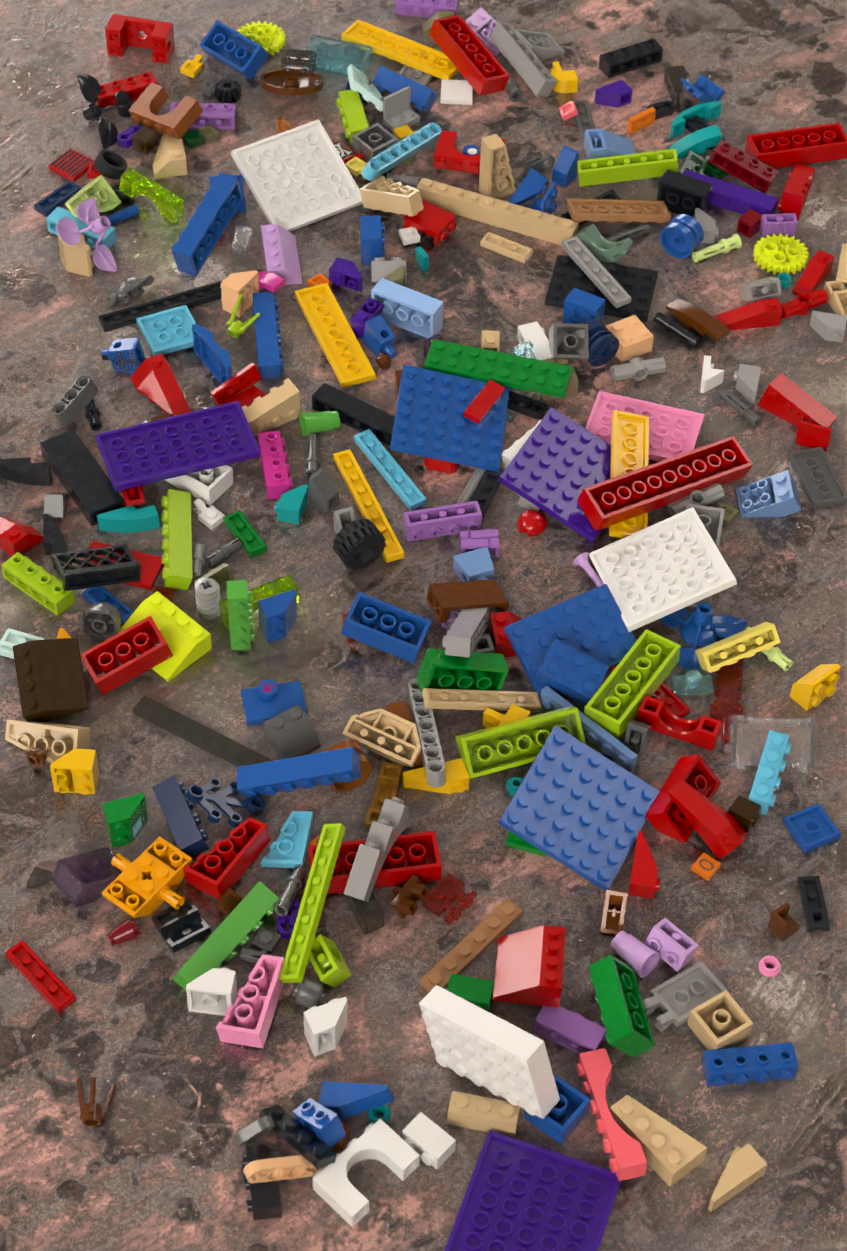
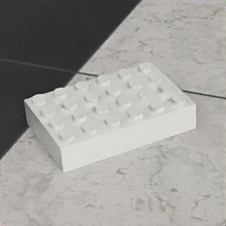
M437 985L419 1003L422 1018L425 1021L426 1030L431 1039V1046L436 1055V1061L442 1067H449L457 1075L469 1078L475 1085L489 1089L495 1096L500 1095L507 1099L510 1104L518 1105L530 1115H536L542 1119L560 1100L543 1040Z

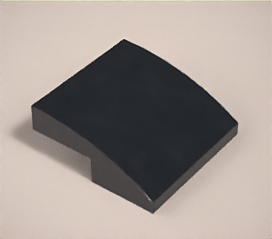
M190 898L185 899L182 907L178 905L180 907L178 910L170 907L151 917L159 934L173 953L212 934L210 926L200 916L199 909Z

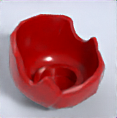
M529 509L519 516L516 527L519 533L525 532L529 537L538 536L545 531L547 520L541 512Z

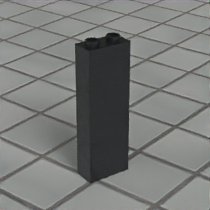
M74 429L40 442L43 458L46 462H49L50 468L91 526L98 524L97 515L125 507L124 499L118 491H114L110 479Z

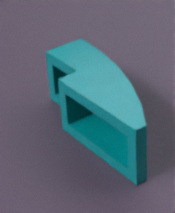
M717 124L683 137L672 144L669 149H676L678 159L687 157L690 151L697 155L706 153V148L719 144L722 140V134Z
M154 505L135 510L134 506L123 507L97 515L100 531L132 533L160 528L159 515Z

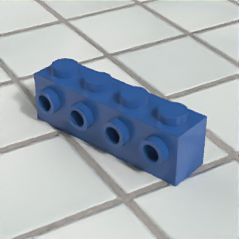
M380 66L372 82L380 92L385 93L387 91L389 95L409 86L411 88V103L415 104V108L420 111L425 109L430 112L438 96L432 89L383 66Z
M793 1042L705 1050L701 1060L706 1086L713 1085L715 1087L732 1083L742 1085L752 1081L767 1082L773 1079L789 1080L796 1077L799 1067Z

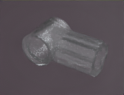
M235 226L231 250L237 256L245 254L249 242H252L254 233L252 226Z

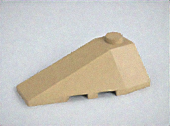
M163 133L153 162L154 178L187 175L186 155L182 138H172Z

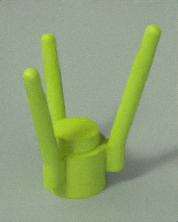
M243 294L239 295L230 320L226 323L229 326L226 330L227 333L235 339H238L260 316V313H257L255 316L251 315L244 323L239 320L233 321Z

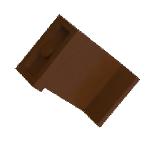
M494 579L429 584L426 598L439 623H447L450 610L494 607L497 612H505L509 608L508 600Z

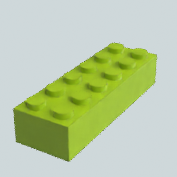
M646 629L584 707V714L619 740L626 731L628 722L634 720L638 715V709L644 696L652 697L679 662L681 645Z
M569 706L455 736L459 756L463 759L470 779L534 762L555 725L586 744L578 708Z

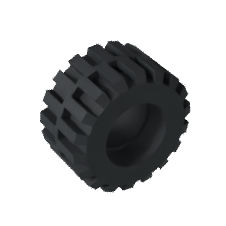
M364 518L346 524L345 527L340 529V532L336 534V538L333 540L334 551L348 569L351 568V570H359L374 563L381 556L380 554L386 546L385 538L374 523Z

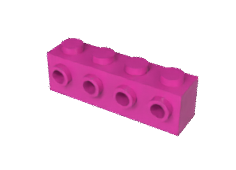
M280 431L257 433L267 498H280L283 493L293 489L292 478H288L290 466L285 463L288 462L287 451H283L285 449V440L281 438Z

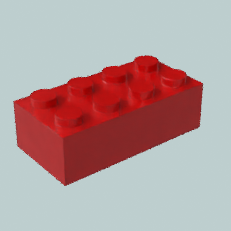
M150 615L85 651L80 656L100 692L104 695L173 657V654Z

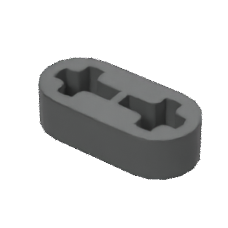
M267 1115L237 1132L234 1137L239 1147L255 1141L275 1128L274 1121L271 1115Z

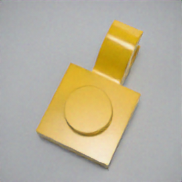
M197 54L193 60L188 59L180 68V73L195 78L204 65V62L201 61L203 56Z

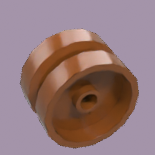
M353 740L338 742L326 750L332 751L353 747L361 755V778L353 779L351 782H335L333 785H330L336 792H348L357 788L369 778L372 772V765L366 756L363 755V751L358 743Z

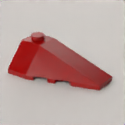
M776 298L754 301L713 317L729 330L780 326L783 310L779 299Z
M163 354L146 358L130 377L136 390L140 394H145L152 403L158 404L162 411L168 412L170 417L191 412L170 365Z
M0 515V548L10 556L15 555L17 552L23 555L44 540V536L32 526Z
M681 780L667 791V794L717 859L732 852L748 836L736 818L684 780Z

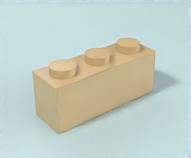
M452 1091L447 1124L483 1132H489L490 1130L515 1138L520 1106H514L507 1101Z

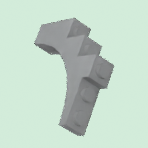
M392 797L391 800H384L378 822L372 821L365 845H359L343 894L366 902L369 901L376 879L391 847L405 829L412 828L414 819L409 817V807L404 805V800Z

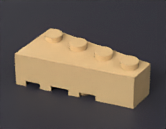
M383 175L360 188L364 208L404 214L410 217L416 216L419 211L424 209L420 190L408 185L403 187L402 183H394L393 179L390 178L386 180Z
M289 378L283 381L284 384L278 388L275 386L270 389V393L263 398L259 396L254 399L250 406L247 407L245 405L242 407L254 437L258 435L257 433L269 431L299 418L300 391Z
M626 1095L610 1107L609 1111L613 1119L624 1132L640 1142L647 1163L669 1187L704 1161L707 1151L706 1146L632 1097Z

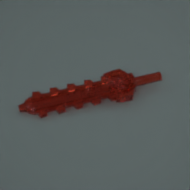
M739 659L737 663L722 666L718 671H715L716 674H719V678L714 681V685L718 686V690H714V696L718 697V701H714L713 704L711 703L709 717L722 721V744L729 743L731 726L743 720L744 707H741L737 700H741L742 693L738 691V689L742 688V681L738 680V678L743 676V670L739 669V666H743L744 659Z

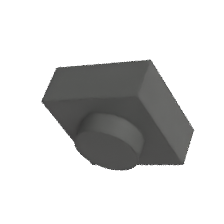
M261 927L252 941L251 947L260 952L266 950L268 954H273L281 941V935Z

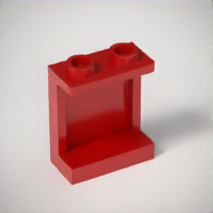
M422 200L424 209L419 211L416 216L410 217L406 215L404 217V228L413 227L434 237V245L438 246L441 242L445 241L451 232L455 231L457 227L456 215Z

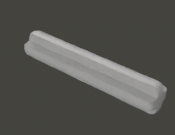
M476 468L456 504L470 502L485 472L484 469Z

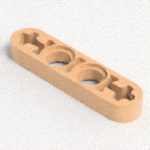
M297 1155L255 1160L248 1163L244 1167L243 1172L249 1183H261L311 1177L319 1169H324L326 1166L316 1168L305 1157Z

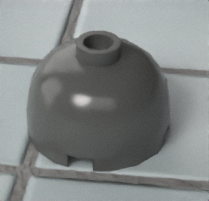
M97 602L86 609L81 617L80 624L82 630L85 633L87 631L91 635L90 638L103 642L118 634L122 620L116 607L110 603Z

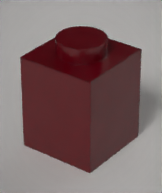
M749 209L738 219L736 232L751 239L760 231L762 215Z

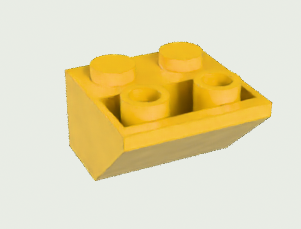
M820 664L792 684L790 697L806 711L812 707H817L827 696L831 697L836 692V684L840 678L841 666L839 664Z
M75 748L50 764L54 792L96 795L100 775L96 750Z

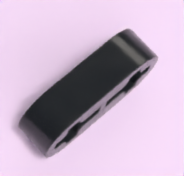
M665 100L651 104L647 109L651 107L656 109V120L672 115L675 104L672 101Z

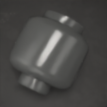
M303 977L302 983H296L292 992L295 1003L308 1009L317 1006V1004L322 1005L326 996V992L323 991V984L309 977Z

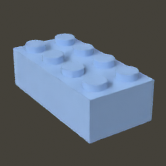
M383 278L371 290V298L384 304L381 315L387 323L431 340L442 329L443 301Z

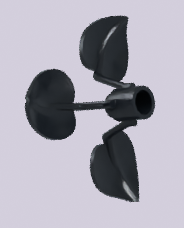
M87 74L78 75L76 77L79 81L83 97L86 101L92 102L83 109V116L88 121H99L100 140L103 149H107L117 142L118 130L114 123H110L109 119L99 117L103 111L118 108V113L121 117H130L131 114L128 110L134 104L133 100L126 91L121 90L115 94L117 105L101 109L100 106L94 105L98 101V95L101 94V87L97 79Z

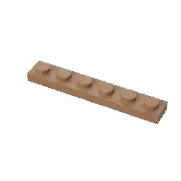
M506 898L420 980V986L428 992L436 985L446 989L450 973L457 975L463 973L523 915V910Z

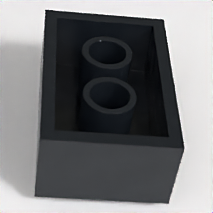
M666 170L659 180L657 201H664L670 212L687 214L694 218L695 208L701 209L706 214L709 212L713 184Z

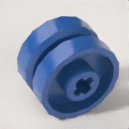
M687 214L675 216L660 233V242L665 251L671 256L681 259L689 257L704 238L703 228L700 223Z

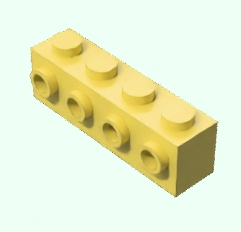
M764 622L695 650L701 669L711 673L718 671L722 666L735 664L744 657H752L761 650H769L781 642L775 625Z

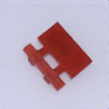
M448 873L433 888L428 897L422 900V906L438 917L443 912H446L448 915L444 918V921L451 925L453 921H457L462 916L461 913L465 908H469L473 904L477 894L473 890H470L468 894L464 893L465 883ZM455 899L459 900L460 902L455 907L451 905Z

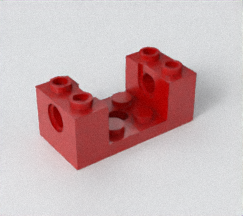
M112 14L105 27L108 55L123 57L127 47L133 46L152 49L153 62L168 64L175 50L173 23Z

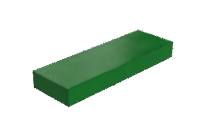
M240 510L223 517L224 523L235 538H238V541L240 540L243 549L250 558L267 552L266 544Z

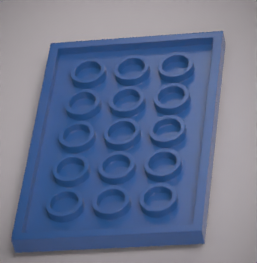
M607 584L505 626L503 629L535 692H538L539 699H541V690L546 685L534 680V677L549 646L555 639L606 664L609 668L613 665H618L636 642L632 631L628 632L621 617L622 612Z

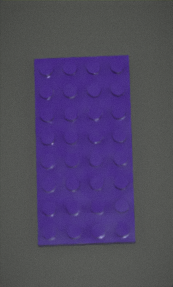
M239 401L95 435L115 492L261 457L259 447Z

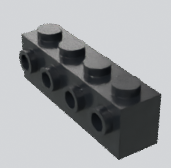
M652 38L600 55L599 69L607 78H611L662 61L663 48Z

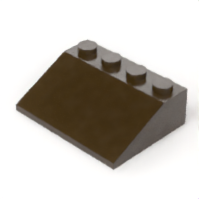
M77 638L31 640L12 646L22 715L26 721L48 722L89 709Z

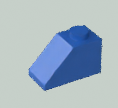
M567 146L562 148L553 167L552 182H556V184L566 188L576 179L578 151Z

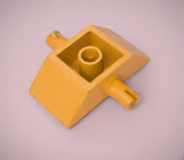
M159 836L134 862L129 861L120 853L116 854L118 858L113 857L111 864L121 870L122 873L101 893L102 896L134 918L151 915L164 901L176 910L180 909L178 905L182 907L185 898L174 891L180 886L184 878L183 868L192 862L190 856Z

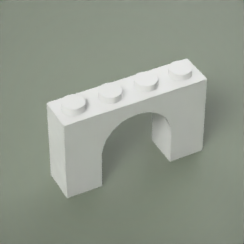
M381 1119L375 1124L371 1123L368 1125L364 1134L358 1139L354 1138L348 1144L345 1151L341 1154L337 1153L335 1163L329 1164L324 1169H319L313 1176V1190L351 1227L369 1212V1200L347 1178V1174L354 1164L366 1159L378 1160L390 1168L402 1181L419 1167L420 1155Z

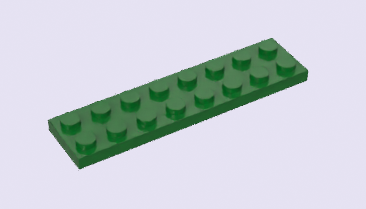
M433 339L424 363V369L486 383L492 380L502 386L561 398L565 397L573 371L572 366Z

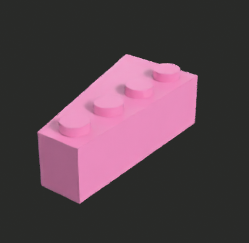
M262 954L248 976L249 980L244 988L241 987L237 999L227 1009L223 1021H220L216 1026L220 1042L258 1048L264 1047L284 985L279 979L284 963L283 957Z

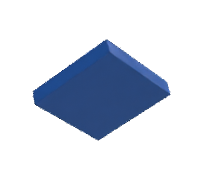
M819 803L786 816L782 821L804 853L841 837V833Z

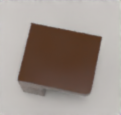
M787 902L771 912L768 927L781 941L796 933L800 927L788 914L790 905Z

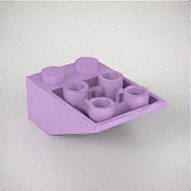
M480 7L465 22L487 49L497 56L501 51L493 44L494 42L490 38L497 22Z

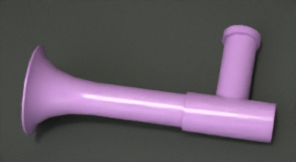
M584 552L578 555L573 561V566H581L596 584V587L604 585L589 564V553Z

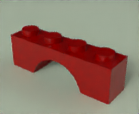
M646 695L638 709L637 721L651 725L653 731L711 751L714 750L722 725V721L704 715L695 720L680 718L668 710L664 701Z

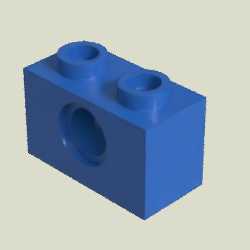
M311 1098L293 1111L295 1119L329 1148H332L346 1136L338 1115Z

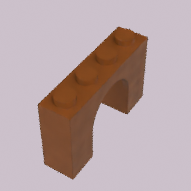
M151 82L128 110L132 116L131 119L135 123L143 124L147 128H153L159 133L163 132L172 138L181 139L203 112V109L196 99L185 96L170 113L157 115V112L168 100L169 96L162 86Z

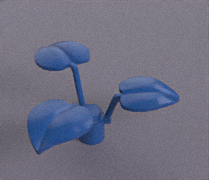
M706 603L698 604L696 610H693L691 615L686 608H682L659 619L665 626L677 629L682 624L687 625L694 617L698 629L693 648L681 647L678 662L682 668L694 672L702 670L695 653L702 627L710 623V627L715 629L716 635L725 639L742 632L747 620L722 615L713 617V614H711L712 607Z

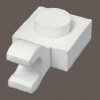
M199 498L193 502L196 506L193 510L199 514L198 520L209 529L213 530L224 521L223 517L225 515L211 505L207 508L205 503Z

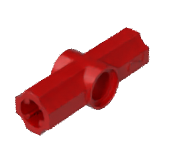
M823 288L809 294L806 292L798 293L796 299L781 304L783 310L781 319H786L796 314L801 316L807 315L810 309L828 302L827 292Z

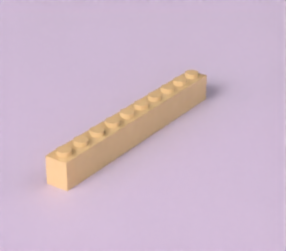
M422 178L416 189L420 190L422 200L452 214L561 245L562 241L570 239L578 233L579 222L426 178Z

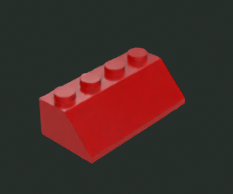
M699 754L680 757L645 814V817L656 831L682 843L687 842L694 827L670 798L667 791L681 780H684L708 799L712 800L721 784Z

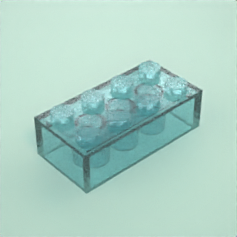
M314 34L303 51L304 69L347 78V68L350 64L354 65L366 76L373 62L372 46Z

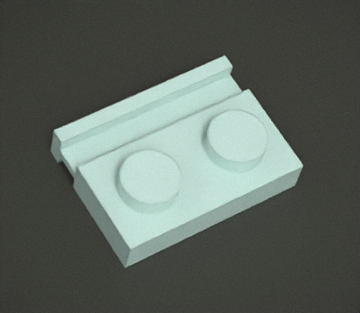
M8 628L0 641V655L14 659L12 646L31 640H44V638Z

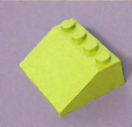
M158 591L138 606L118 632L120 633L151 615L173 654V657L152 668L167 682L212 649L211 634Z

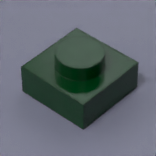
M198 130L185 133L182 136L189 148L204 144V138Z

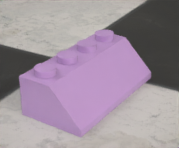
M278 224L261 225V240L266 272L284 278L285 285L302 284L295 235Z

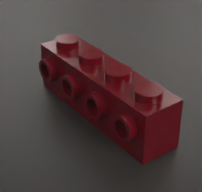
M723 140L716 146L709 160V163L765 194L779 172Z

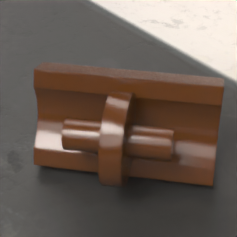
M412 875L402 888L394 887L392 892L395 898L390 904L397 911L398 917L404 919L407 914L414 915L418 910L416 902L419 898L426 899L430 891L426 885L420 882L417 876Z

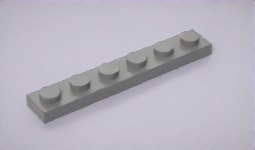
M577 236L562 241L561 247L615 308L631 303L630 295Z

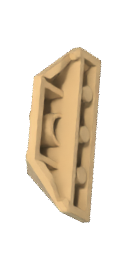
M381 708L360 715H352L342 732L347 738L357 743L359 742V745L403 766L412 767L422 750L417 725Z

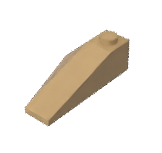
M7 719L5 740L23 750L29 751L30 749L40 748L46 754V761L53 763L75 748L89 749L91 728Z

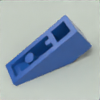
M531 168L508 202L522 205L534 199L538 193L542 195L547 188L545 183L548 179Z
M323 1081L318 1103L337 1114L339 1118L346 1119L393 1102L394 1095L388 1085Z

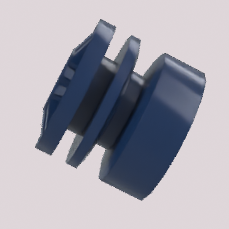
M590 319L583 323L588 324L589 359L587 361L592 366L597 367L604 365L614 357L619 348V340L600 320Z

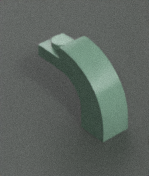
M594 223L583 227L573 236H577L598 261L605 263L617 262L629 251L628 247L633 244L630 237L619 242H611L605 239Z

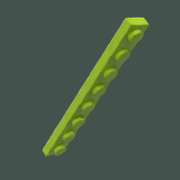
M342 823L323 825L279 977L283 983H302L346 829Z

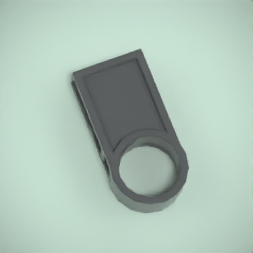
M546 152L524 162L523 175H527L531 168L537 172H545L551 169L555 163V158Z

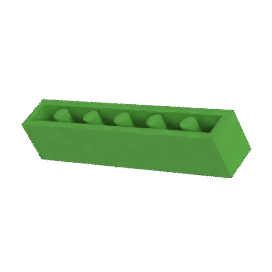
M259 881L177 972L173 980L186 991L187 984L213 968H223L221 966L223 961L229 962L237 953L234 949L238 944L242 947L249 940L250 936L248 933L252 929L256 932L264 923L261 920L265 914L269 917L273 913L276 906L275 903L279 897Z

